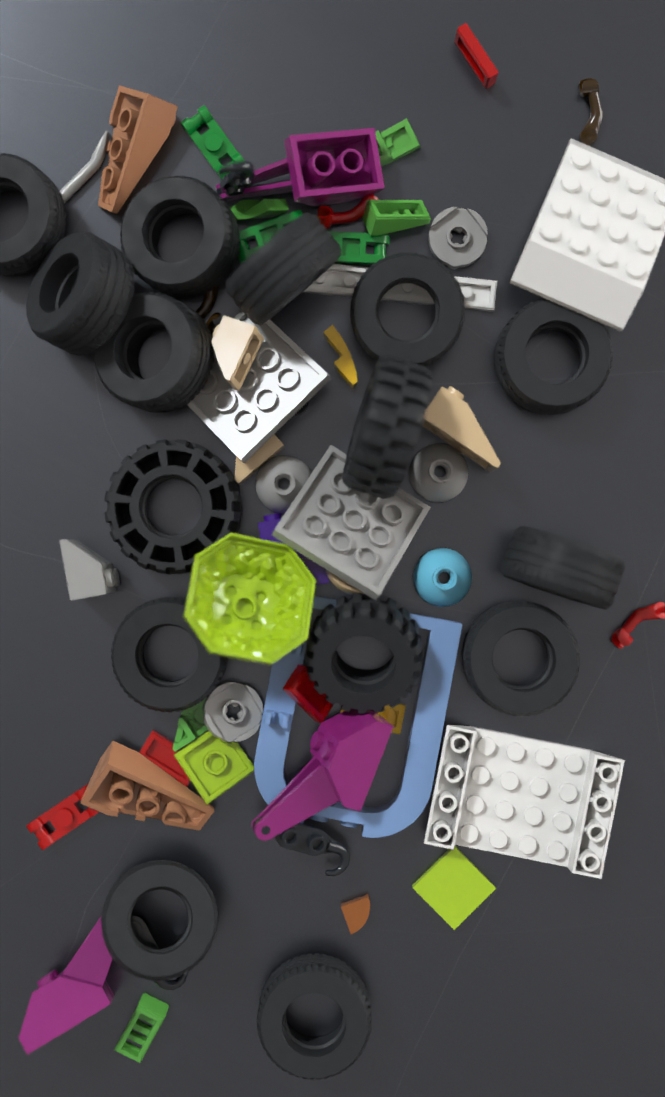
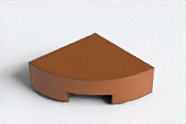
M368 894L341 904L350 934L360 930L369 917L370 899Z

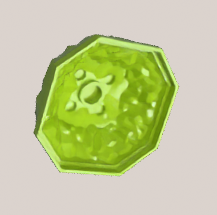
M230 533L195 555L184 618L209 653L244 662L272 665L308 639L316 579L294 549L287 544Z

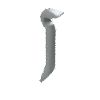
M105 131L90 161L59 191L64 204L101 167L110 135L108 131Z

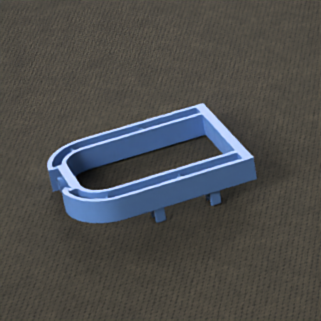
M314 595L311 618L313 608L323 610L329 604L335 607L337 599ZM410 613V620H415L419 628L428 629L402 775L396 795L386 804L379 807H362L361 811L346 808L340 802H336L311 816L312 820L319 822H328V818L340 820V824L346 827H357V824H361L362 837L379 838L402 831L420 816L428 803L433 786L462 623ZM307 640L273 663L254 761L257 787L268 805L289 784L285 775V758L296 702L282 688L297 665H303Z

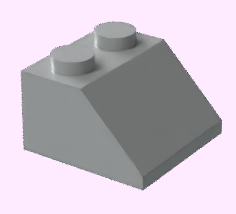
M60 540L70 600L117 592L116 586H120V579L117 568L113 569L111 562L79 540Z

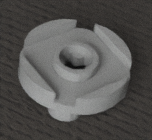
M458 207L447 208L440 212L432 222L428 234L431 253L440 263L448 268L467 267L475 263L484 252L488 235L487 226L483 218L474 210ZM452 231H456L458 234L461 232L465 234L463 244L451 241L453 237Z
M228 682L216 687L207 697L202 706L203 719L209 732L223 742H239L250 738L259 729L263 714V704L257 692L251 687L236 682ZM229 704L232 707L238 706L240 708L236 721L234 718L226 716Z

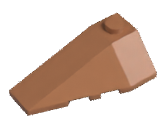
M119 85L109 119V125L114 126L112 141L107 142L105 152L109 153L110 158L109 166L105 167L102 172L99 207L116 214L119 212L168 138L170 130L176 121L178 106L150 94Z
M115 741L110 743L98 761L81 799V804L106 815L116 817L118 813L135 815V820L145 821L146 817L159 819L165 825L199 831L214 813L215 809L212 805H207L201 797L145 756Z

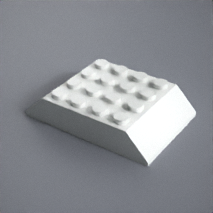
M571 138L509 283L622 332L645 288L665 235V179Z

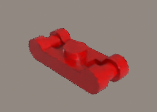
M88 784L26 825L29 832H34L39 842L37 844L41 850L46 849L80 824L99 813V811L90 807L82 811L77 803L82 799ZM49 820L56 829L50 834L44 827V824Z

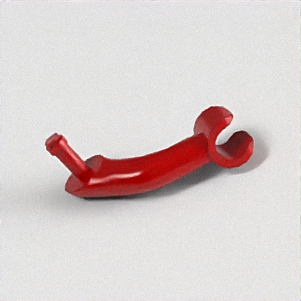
M374 194L366 195L358 205L345 212L333 213L329 206L321 205L317 211V218L326 229H329L332 224L352 223L363 217L367 200L379 199Z
M658 602L633 611L623 626L611 635V641L619 649L629 646L634 640L629 634L640 622L665 619V603Z

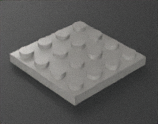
M240 311L234 319L255 325L264 337L240 391L234 390L224 378L214 351V362L212 363L213 368L210 371V377H208L207 383L204 384L203 390L201 389L200 393L193 400H190V403L187 405L245 463L331 378L271 320L262 325L254 324L247 317L248 315Z
M330 445L274 529L272 536L376 600L431 507L399 488L394 497L386 499L349 489L342 482L347 454Z

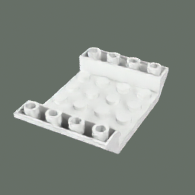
M447 725L424 844L453 850L454 845L565 866L574 874L602 879L625 760L585 748L474 726Z

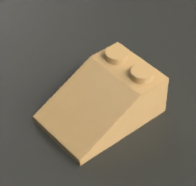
M442 386L426 409L422 426L487 471H494L501 463L468 403L463 401L464 395L453 387L449 386L446 389Z

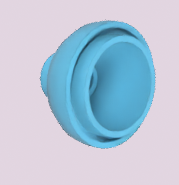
M437 548L428 551L418 560L413 571V583L416 592L424 601L434 606L447 607L460 602L467 595L472 583V572L469 563L460 553L448 548ZM442 572H447L450 576L449 581L445 584H442L438 579L439 574Z

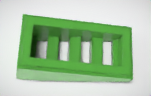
M367 200L363 221L369 235L378 236L430 224L431 217L422 200Z
M143 993L114 1051L141 1063L166 1017L169 1005ZM138 1018L152 1024V1026L138 1020ZM132 1029H134V1030H136V1031H138V1032H140V1033L146 1035L147 1037H145V1036H143V1035H141V1034H139V1033H137V1032L132 1031ZM127 1038L142 1045V1047L139 1048L127 1042Z

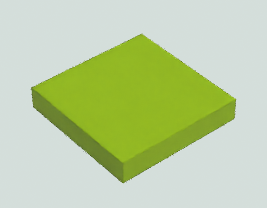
M209 730L173 755L207 805L254 772L253 764L238 742H223L213 736Z
M455 845L454 850L448 849L412 885V888L454 930L496 889L495 885Z

